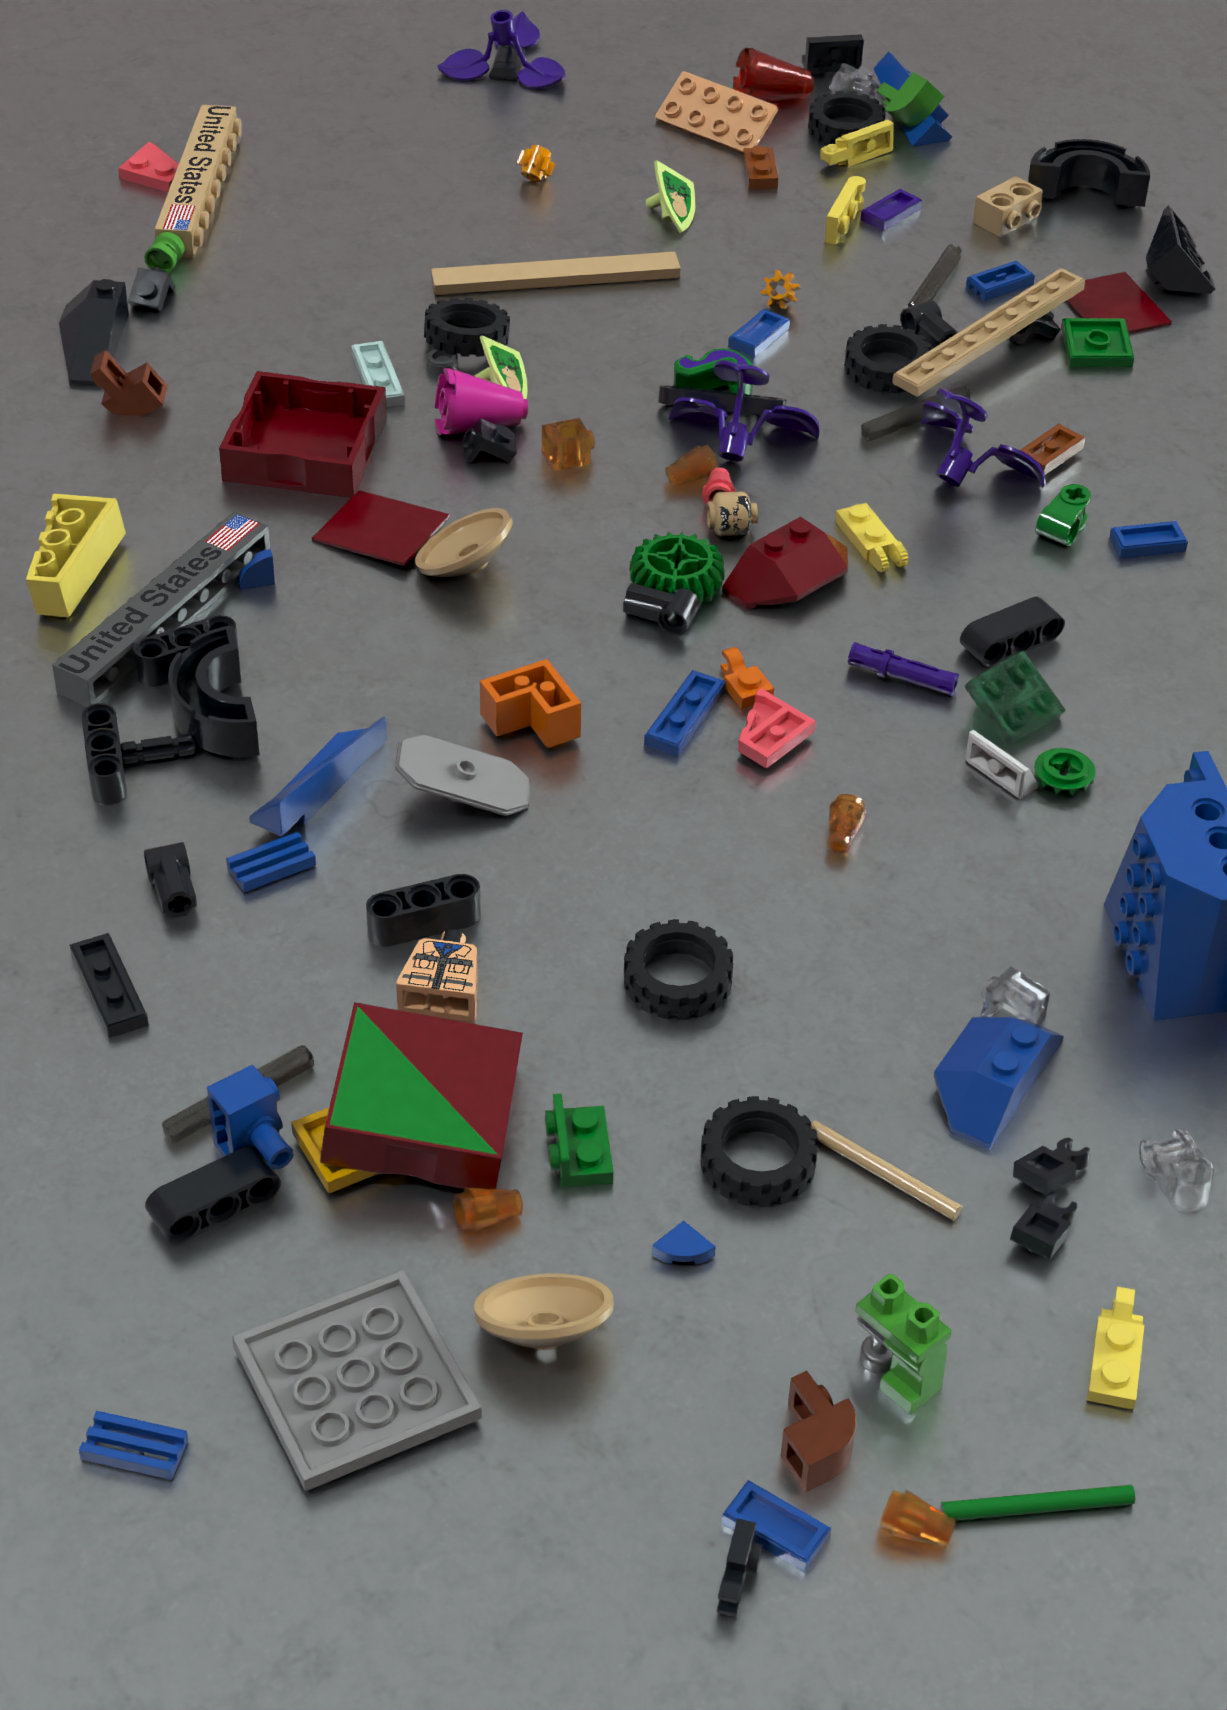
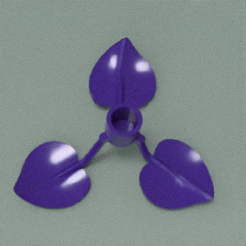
M499 10L491 15L492 32L488 33V44L484 55L475 49H463L450 55L443 63L437 65L438 70L451 79L459 81L478 79L489 71V64L486 61L490 58L494 42L497 47L509 44L515 46L521 63L525 67L519 71L518 79L527 88H546L559 83L566 77L565 70L555 60L539 57L531 63L526 61L521 46L527 49L535 45L540 39V32L523 11L514 18L513 14L507 10Z
M725 360L717 361L714 364L713 371L715 375L722 380L738 382L733 419L728 422L727 427H725V420L728 419V414L725 411L716 409L715 404L709 401L681 397L676 399L668 418L669 421L680 418H701L719 421L718 440H720L717 455L725 460L735 462L744 460L747 445L752 446L754 437L764 421L775 426L806 432L817 440L820 434L819 422L814 415L806 410L790 406H775L773 411L764 410L749 433L747 426L738 422L744 383L756 386L766 385L769 382L770 376L761 368L747 364L737 365L734 362Z
M939 388L936 395L944 406L931 401L924 403L921 424L942 426L956 430L950 450L936 472V475L941 480L952 486L960 487L968 471L974 474L978 466L990 456H995L1001 463L1033 477L1041 484L1042 488L1044 487L1046 477L1040 464L1033 457L1016 448L1000 444L998 448L991 447L975 462L971 460L973 454L960 445L964 434H971L974 430L973 426L969 424L970 418L979 422H985L988 418L986 411L977 403L966 397L955 395L943 388Z

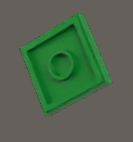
M1062 319L1061 330L1069 367H1133L1134 354L1125 319Z

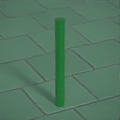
M1133 1485L946 1501L941 1502L940 1509L943 1522L1132 1505L1135 1504V1491Z

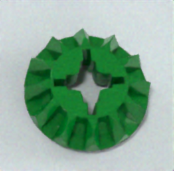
M1054 748L1041 753L1037 757L1034 766V778L1041 781L1042 788L1052 787L1056 794L1060 791H1066L1071 796L1076 790L1086 792L1089 784L1094 783L1096 773L1093 762L1086 755L1068 748ZM1065 767H1068L1069 773L1066 776L1060 775L1065 770Z

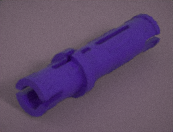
M854 642L849 652L848 665L876 672L878 677L884 679L887 676L897 678L949 696L954 695L958 684V673L895 655L894 651L889 649L882 651Z

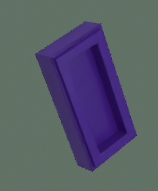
M898 189L863 209L860 220L881 231H885L921 210L923 200L902 189Z

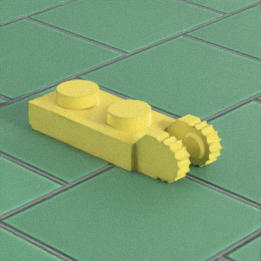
M867 503L836 510L835 521L863 558L866 561L869 560L873 567L876 568V571L884 572L888 570L889 561L887 555L898 567L907 566L909 562L907 550L900 541L896 540Z

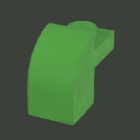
M914 72L911 73L899 90L885 82L877 90L885 98L882 102L886 106L884 110L905 127L915 126L923 122L945 97L928 80Z

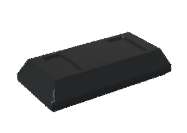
M499 45L489 73L490 79L517 80L522 63L514 45ZM521 46V49H522V51H523V54L525 55V50H524V48Z

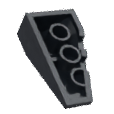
M110 279L93 280L65 306L59 321V328L69 385L98 387L90 375L95 355L106 350L112 357L114 356L129 316L125 282H116Z

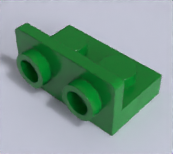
M562 1093L553 1094V1110H545V1128L547 1137H555V1144H549V1161L551 1170H559L561 1188L613 1184L614 1172L604 1106L563 1108Z

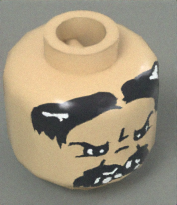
M718 492L714 495L712 501L707 502L708 529H714L715 534L719 537L746 536L750 532L751 524H757L758 522L757 503H750V498L746 492Z

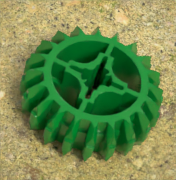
M667 532L666 536L655 534L653 540L643 539L642 545L635 547L629 567L631 583L671 594L679 588L687 589L698 597L700 606L702 601L711 602L713 596L719 595V590L725 578L723 554L718 553L717 546L709 545L708 539L698 540L696 534L685 536L683 532L679 535H672L670 532Z

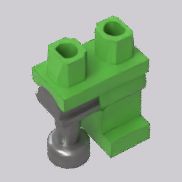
M888 1274L873 1286L872 1292L856 1303L855 1312L859 1315L856 1319L857 1323L870 1334L862 1342L860 1361L871 1372H887L881 1377L879 1389L911 1415L942 1389L947 1354V1344L945 1342L950 1339L952 1329L939 1320V1311L928 1302L921 1303L916 1301L905 1292V1283L894 1274Z

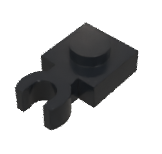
M1069 1137L1058 1141L1057 1148L1053 1151L1045 1146H1041L1014 1162L1013 1177L1031 1186L1034 1190L1048 1195L1075 1179L1076 1170L1084 1169L1089 1165L1090 1148L1084 1147L1079 1151H1072L1073 1139Z
M1055 1192L1045 1195L1041 1208L1031 1204L1013 1226L1010 1237L1011 1241L1048 1259L1052 1258L1068 1237L1077 1209V1203L1073 1201L1066 1208L1056 1206L1054 1200L1057 1193Z
M737 1518L726 1560L724 1576L718 1593L717 1613L736 1617L748 1573L757 1575L763 1544L755 1543L756 1522Z

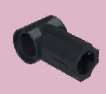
M933 300L905 308L901 311L900 322L902 328L905 330L909 328L916 331L915 334L923 335L926 338V342H929L933 348L958 333L942 319L941 310Z
M633 583L629 585L623 602L624 613L658 622L661 629L671 635L683 634L700 608L698 597L690 590L679 588L671 594Z
M184 842L145 849L143 852L148 878L151 885L155 884L163 913L171 914L174 918L188 915L189 911L197 906L190 879V865Z

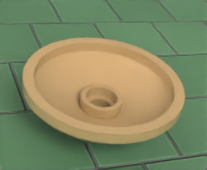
M490 508L474 512L454 521L433 535L421 547L415 559L419 571L433 577H454L481 571L496 556L509 537L513 524L512 518L505 509Z
M559 1273L527 1275L497 1283L484 1290L474 1302L475 1319L488 1333L510 1343L538 1350L555 1349L558 1346L572 1343L598 1329L610 1317L614 1309L613 1294L603 1283L584 1276Z

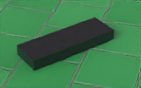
M106 933L70 944L71 956L108 1038L149 1026L147 1013L110 934Z

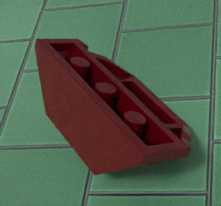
M800 516L751 543L723 584L722 593L745 609L756 608V604L775 605L798 601L848 572L847 546Z

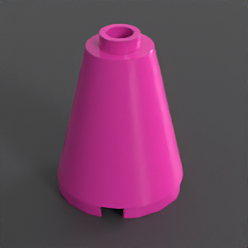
M444 368L445 374L440 373L435 395V409H439L441 419H435V427L439 435L447 436L465 433L468 428H473L480 418L506 427L519 425L522 419H526L528 400L523 399L522 392L451 368Z

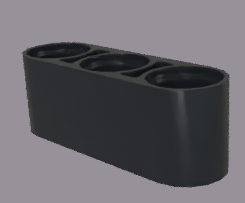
M1036 596L971 622L961 633L960 643L980 663L990 667L1055 640L1063 631L1065 620L1041 597Z
M218 615L140 640L134 647L139 682L149 687L169 683V668L175 655L178 652L183 654L190 648L191 640L208 631L233 625L238 645L235 621L231 617Z
M96 703L86 707L81 716L91 793L94 801L97 803L113 805L122 801L127 793L115 709L111 705Z
M456 874L372 895L366 903L368 938L372 943L384 947L442 934L449 929L458 930L474 925L481 916L479 881L468 874Z
M247 1146L160 1186L148 1196L145 1202V1209L169 1243L179 1244L266 1203L279 1191L281 1180L276 1172L269 1167L268 1162L257 1148Z

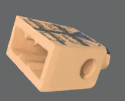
M455 929L444 931L441 940L428 938L419 940L396 982L397 1010L439 1018L475 1022L478 977L477 947L473 944H466L465 935Z

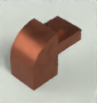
M106 350L95 355L90 375L94 383L105 391L101 404L107 410L117 415L142 416L163 405L168 385L148 362L126 373Z
M808 1371L792 1377L790 1381L788 1406L799 1422L783 1429L780 1456L804 1491L808 1492L837 1477L848 1465L854 1442L856 1413L849 1398L833 1405L828 1390L823 1385H817Z

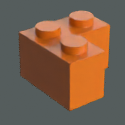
M548 659L480 680V715L496 737L528 726L532 727L547 748L581 737V702Z

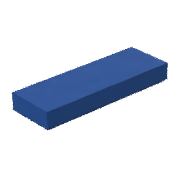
M692 670L644 735V745L678 757L725 692L726 681Z

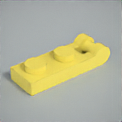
M852 176L847 180L827 215L825 243L836 245L841 235L847 233L850 220L855 219L857 212L863 209L864 198L862 197V192L865 191V178Z

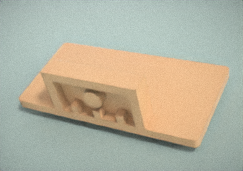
M683 71L656 113L655 118L661 123L743 154L744 148H752L759 144L776 116L778 108L774 104Z

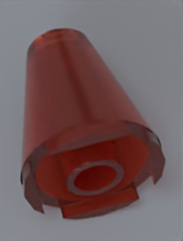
M743 48L738 56L735 67L740 68L739 77L733 76V89L768 103L805 100L814 90V78L811 77L810 71L754 48Z

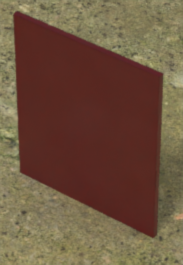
M1126 272L1085 280L1084 290L1066 301L1080 318L1125 319L1129 334L1172 325V321Z
M359 490L312 537V541L404 566L450 518V514Z

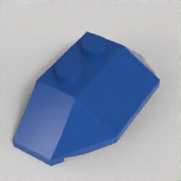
M972 1017L934 1071L935 1083L948 1117L947 1122L951 1133L990 1151L1062 1044L1064 1036L1027 1019L1015 1017Z

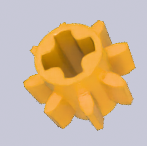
M531 145L530 149L521 150L516 162L521 165V175L534 182H541L542 177L544 179L547 176L551 177L556 163L551 162L552 153L539 145Z
M776 269L774 277L771 279L763 278L767 285L766 289H763L760 293L763 296L771 297L768 300V306L772 308L778 302L781 309L786 310V303L790 301L798 302L794 296L795 291L801 289V286L791 283L794 279V275L791 272L787 273L784 278L782 273ZM778 285L786 289L784 295L775 290Z

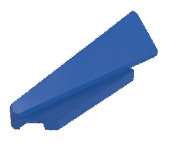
M889 51L874 67V72L880 84L882 85L885 82L896 90H899L911 75ZM940 104L923 122L911 127L902 126L912 146L947 142L953 137L941 124L949 114Z
M382 717L365 729L337 733L273 799L249 817L250 823L279 836H283L297 821L306 825L387 740L386 717Z

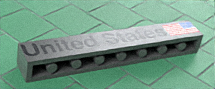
M233 512L225 520L217 524L206 536L197 541L187 552L176 559L156 578H153L149 584L129 598L124 605L52 664L56 692L86 707L99 703L137 670L134 647L140 640L190 624L238 582L239 571L254 559L255 554L270 549L268 525L237 512Z

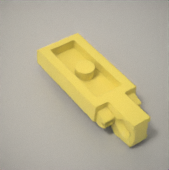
M885 120L843 135L841 138L836 139V144H829L820 149V160L829 163L830 166L836 164L838 166L846 165L850 167L893 151L894 123Z
M1117 1286L1112 1310L1102 1308L1101 1314L1098 1316L1087 1401L1134 1410L1145 1326L1142 1325L1143 1316L1132 1314L1135 1298L1134 1289Z

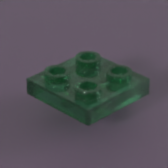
M1024 651L976 676L964 686L1006 747L1059 718L1066 711Z

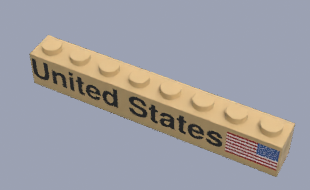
M201 105L155 226V238L162 232H171L182 240L185 248L182 255L184 258H194L198 246L203 244V231L208 230L209 214L214 213L215 198L220 196V183L225 182L226 167L231 165V151L236 150V137L241 136L242 121L240 118H237L236 107Z

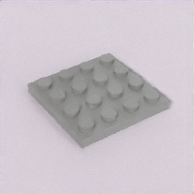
M404 1269L232 1336L233 1347L305 1491L482 1419V1409Z

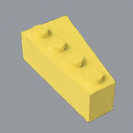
M65 494L52 495V509L47 511L45 517V532L40 533L38 539L40 544L39 551L34 552L26 578L36 614L70 617L126 534L116 498Z

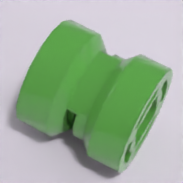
M171 232L160 233L145 253L144 259L149 269L152 267L160 268L169 274L185 251L182 240Z

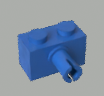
M252 1064L207 1087L213 1142L223 1157L241 1148L254 1146L273 1170L281 1169L291 1162L294 1157V1150L285 1142L279 1132L283 1128L282 1120L277 1112V1101L280 1100V1094L270 1077L264 1078Z

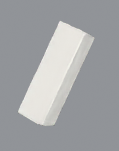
M972 730L969 732L965 761L1019 799L1024 798L1038 788V783L1029 768L976 731Z

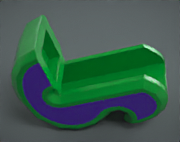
M726 348L711 350L705 353L699 360L693 359L690 355H685L674 363L673 386L706 390L728 386L731 392L737 393L738 382L726 381L717 377L713 371L714 364L720 360L731 361L737 365L747 364L753 366V364L738 351ZM744 383L743 394H752L753 385Z

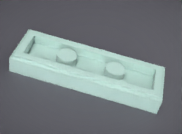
M383 341L351 345L352 357L364 385L386 387V407L405 405L403 390Z

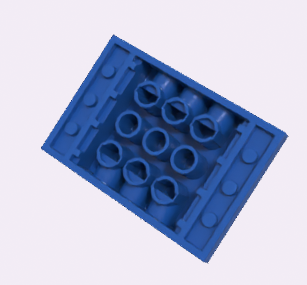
M1209 751L1193 752L1189 770H1186L1184 773V782L1167 784L1142 814L1104 902V907L1113 926L1115 943L1117 946H1122L1126 956L1127 971L1130 975L1135 976L1154 1021L1227 1012V787Z

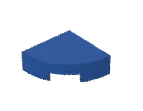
M271 549L258 552L254 555L253 560L241 568L238 575L240 590L275 584Z
M683 1220L652 1245V1256L670 1264L673 1261H694V1264H701L715 1256L716 1246Z

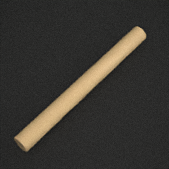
M817 1120L811 1123V1130H816L818 1142L950 1220L955 1221L959 1217L963 1208L962 1205Z

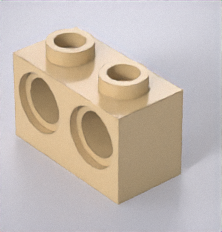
M1014 176L976 196L973 223L998 237H1002L1039 216L1042 208L1043 190Z

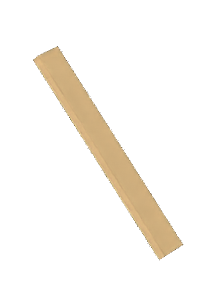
M676 252L431 268V279L435 295L672 279L680 278L681 268Z
M1059 268L894 373L893 384L918 397L1084 290L1085 280L1063 268Z

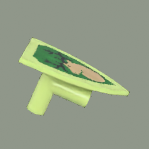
M655 160V173L659 192L647 198L646 205L650 210L661 205L662 220L664 222L673 221L681 233L690 226L694 218V182Z
M483 335L480 336L489 367L474 376L520 391L523 394V399H526L528 393L527 377L520 352Z

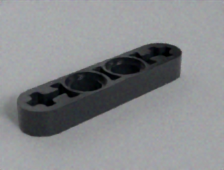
M661 385L659 387L658 403L673 405L676 399L687 397L709 401L715 404L716 409L734 412L737 393ZM743 394L740 413L761 415L764 410L773 411L775 406H786L787 400L778 397Z

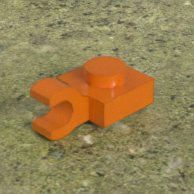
M737 647L722 651V655L727 663L720 665L725 675V689L741 710L754 706L756 692L760 688L774 695V687L757 665L746 668L742 654Z

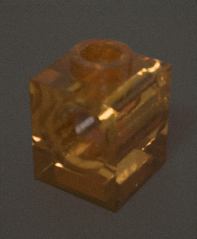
M580 418L542 425V454L552 472L591 464V450L595 448L594 436L591 430L586 429Z

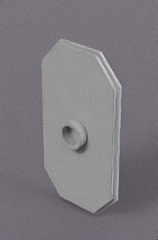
M424 734L398 742L395 770L414 789L448 798L454 803L461 802L504 816L528 809L531 780L512 761Z

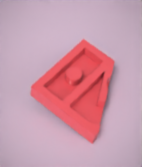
M148 142L118 168L119 179L169 192L179 163L155 144Z
M760 688L756 692L753 709H750L748 713L746 727L742 729L740 734L738 751L767 769L815 732L816 721Z

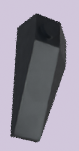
M1169 205L1163 210L1147 252L1146 262L1148 269L1145 271L1155 285L1161 283L1166 290L1211 294L1216 289L1210 273L1207 270L1205 272L1201 270L1205 262L1195 249L1197 246L1188 228Z

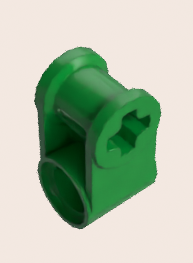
M1079 484L1064 486L1051 503L1044 507L1040 513L1035 528L1036 534L1070 546L1078 533L1087 524L1088 516L1085 511L1086 506L1091 500L1090 490Z

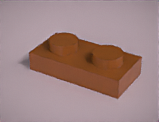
M764 146L744 148L743 162L748 189H778V173L773 148H766Z
M1058 423L1023 447L1021 451L1033 457L1040 464L1046 475L1082 450L1085 437Z

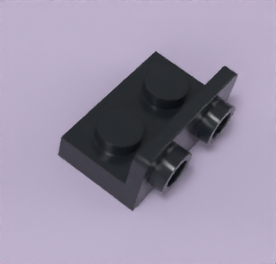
M862 34L807 37L806 53L802 55L801 60L806 74L822 75L828 72L847 74L852 71H861L864 44Z

